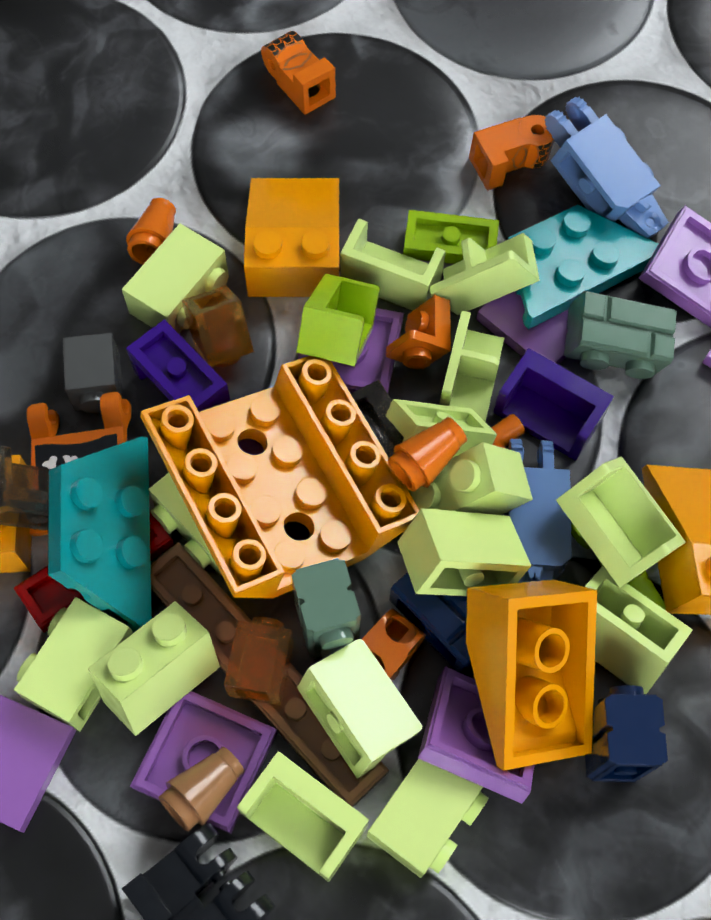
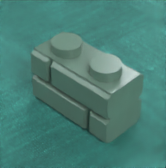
M583 291L570 304L568 309V333L565 340L564 356L580 360V365L586 369L602 370L611 366L625 369V374L631 378H651L671 364L674 359L675 338H673V334L676 330L677 311L675 309Z
M339 558L296 569L291 575L294 600L300 625L303 628L309 657H315V659L320 657L324 659L360 638L361 613L355 593L351 591L352 583L345 560H339Z

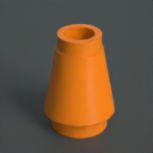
M164 198L152 199L149 206L126 236L128 254L133 260L142 265L173 231L176 208L169 200Z
M446 417L440 423L394 446L395 453L387 459V462L397 479L410 491L415 492L421 486L428 488L460 447L467 442V437L462 428L453 419Z

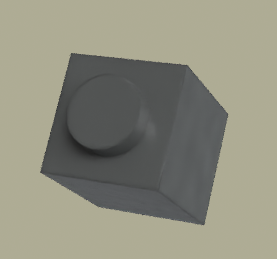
M112 332L63 338L64 382L69 400L75 411L82 410L88 413H100V397L102 394L119 392L122 396L120 354Z

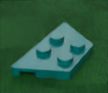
M580 205L573 206L508 237V239L524 233L532 240L540 280L515 291L516 295H521L525 311L522 316L524 326L529 330L568 310L570 304L583 291L599 294L643 271L659 243Z
M143 436L61 464L49 470L48 575L66 588L79 591L85 601L100 611L110 609L128 622L127 626L131 628L133 633L152 619L148 438Z

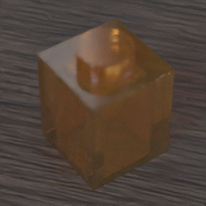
M226 285L181 300L195 350L211 367L233 365L242 356L254 352L241 300Z
M254 617L252 623L238 620L224 681V687L229 697L282 705L294 645L292 630L285 629L283 622L268 617Z

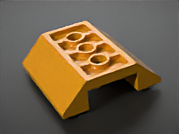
M307 356L282 364L274 387L198 412L190 395L141 411L140 417L233 598H275L293 590L291 575L296 569L336 558L345 560L347 567L361 562L403 533L419 512V508L408 489L390 469L386 452L333 363L329 360ZM243 439L255 440L262 445L264 452L258 455H250L240 449L238 442ZM288 522H299L307 527L310 532V538L302 541L294 540L286 534L284 525Z

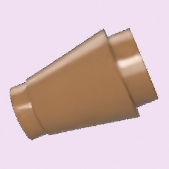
M221 747L216 753H212L167 781L166 786L168 789L159 796V800L170 816L184 830L189 832L197 823L201 826L206 823L236 783L237 778L244 773V768L227 748Z

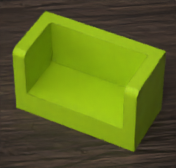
M325 273L303 307L296 353L355 367L373 330L380 287Z

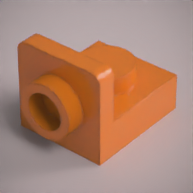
M434 295L407 315L405 324L406 333L386 346V357L402 362L408 368L424 369L450 352V300Z

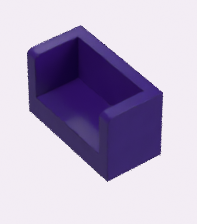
M165 319L126 347L134 373L141 380L148 377L170 401L190 395L198 412L231 401L227 383Z
M528 348L500 389L493 413L503 419L510 414H514L522 422L525 432L539 440L552 441L554 449L577 461L603 420L614 396Z

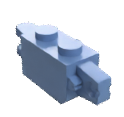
M574 97L565 106L569 119L559 110H554L546 115V119H544L546 129H548L552 138L560 147L550 161L586 209L615 223L619 220L627 229L648 239L656 235L669 223L653 196V193L661 185L655 179L651 168L645 162H642L627 142L622 130L613 124L607 114L598 118L592 108L587 105V102L580 97Z
M510 439L508 449L519 452L523 462L524 447L522 446V440ZM540 441L537 449L538 468L524 467L533 500L502 514L510 516L531 563L530 569L518 583L555 580L563 573L564 567L572 557L571 521L556 501V499L570 489V470L554 469V445L552 441Z

